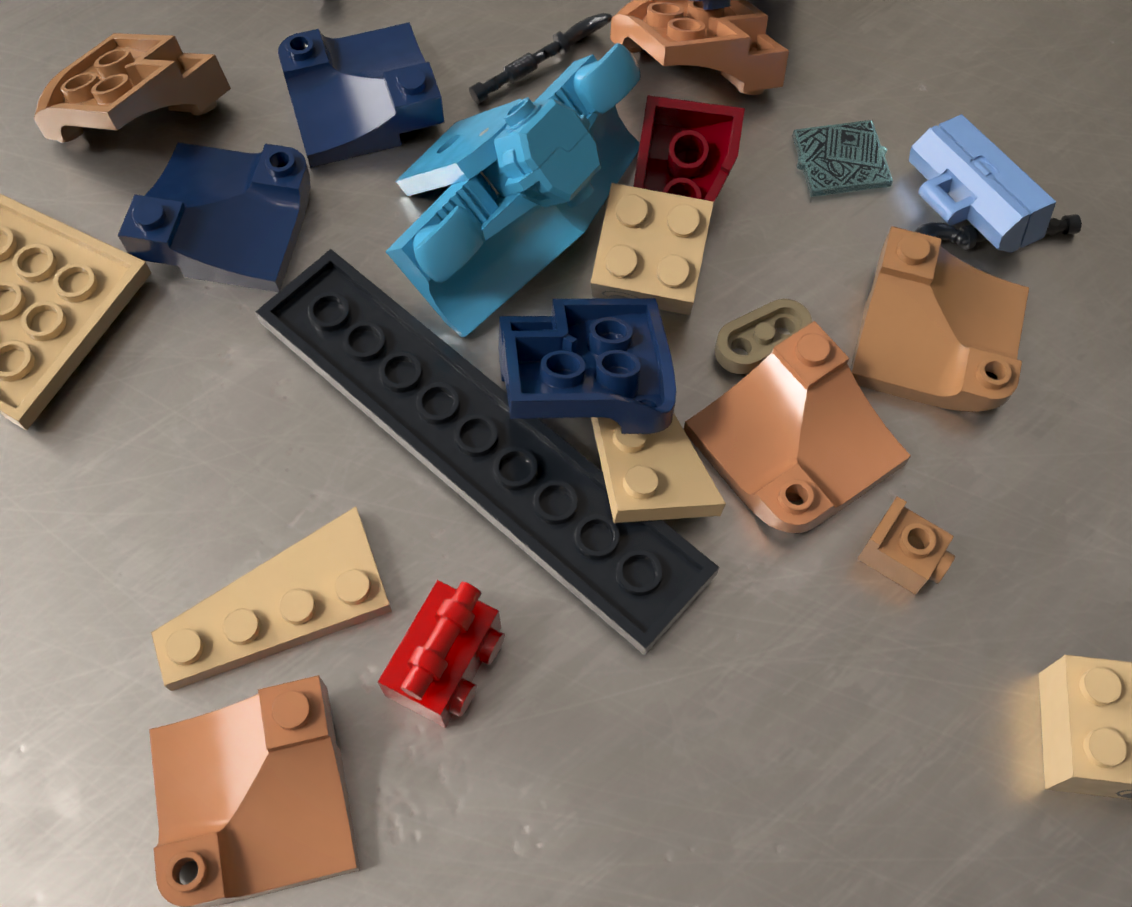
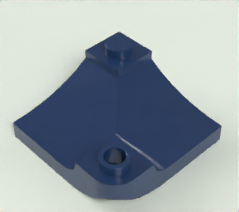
M410 22L334 39L324 36L319 29L287 37L278 48V56L310 168L400 147V133L445 123L442 97L430 63L425 61L420 51Z
M178 142L166 168L153 187L144 196L134 194L119 230L118 237L128 254L143 261L179 266L184 278L279 292L303 224L309 199L310 174L305 157L294 148L265 144L260 153H245Z
M656 298L553 299L551 316H499L498 351L501 382H505L510 419L603 417L616 421L621 428L622 434H652L661 432L671 425L676 402V382L672 357Z

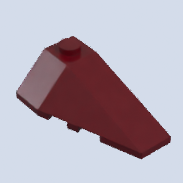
M647 95L633 187L715 203L738 157L745 108Z

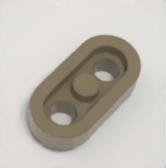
M778 299L725 324L717 336L715 357L718 363L727 371L735 374H749L772 353L776 345L812 323V317L807 308L795 300ZM776 328L787 329L790 334H780L776 331ZM740 348L745 350L748 354L739 355L733 352L732 350Z

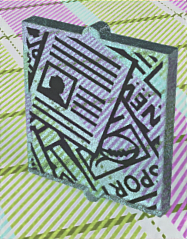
M872 120L803 128L793 131L792 137L799 157L797 168L803 170L811 197L890 187L892 185L893 178L885 158L887 148L881 146Z

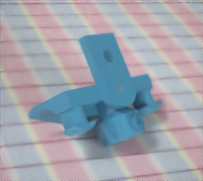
M616 43L598 61L593 54L574 61L534 102L529 97L518 99L455 122L395 181L407 196L451 185L385 252L442 320L460 337L469 335L585 233L607 200L611 183H618L638 153L640 142L627 130L616 109V104L635 87L641 77L640 68L634 55L624 45ZM481 171H482L483 174L486 176V178L490 181V183L493 185V187L496 189V191L499 193L498 195L495 193V191L492 189V187L488 184V182H487V181L485 180V178L482 176V174L480 173Z

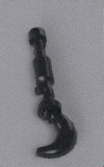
M608 13L593 15L576 23L564 34L560 31L553 35L554 42L533 54L526 53V55L503 67V72L486 80L485 83L478 82L469 87L472 99L479 104L488 99L489 93L498 90L508 82L515 83L536 70L538 64L549 57L555 56L558 53L562 55L571 52L570 47L574 43L607 25L611 21L612 15Z
M1077 214L1065 215L1061 220L1051 218L1046 234L1050 236L1056 235L1057 232H1062L1064 235L1077 234L1081 231V218ZM931 222L923 224L914 231L941 238L942 240H949L953 244L957 243L964 250L972 249L976 246L977 242L987 240L971 224L963 225L958 229L946 223Z

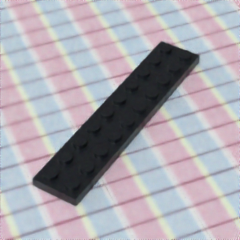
M332 249L327 251L255 311L263 326L643 655L649 651L717 575L719 566L663 520L614 523L602 470L538 418L510 419L507 393Z

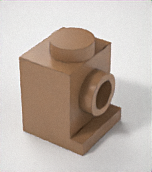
M897 496L857 559L916 595L928 580L938 584L950 568L955 555L946 549L954 536L904 507L907 502Z

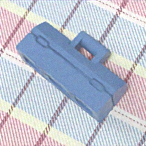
M962 114L940 123L938 126L929 128L911 146L909 162L928 180L921 185L918 194L948 225L952 226L967 219L998 250L1010 253L1019 250V247L1023 248L1045 237L1056 201Z

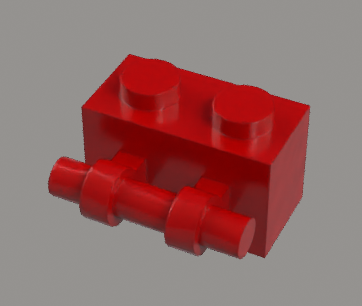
M437 580L378 680V684L385 697L444 728L447 727L453 714L461 717L469 707L476 692L477 685L472 683V680L482 662L490 665L497 656L504 641L505 634L500 632L499 610L479 601L478 599L482 594L481 591L467 582H461L459 587L455 589Z

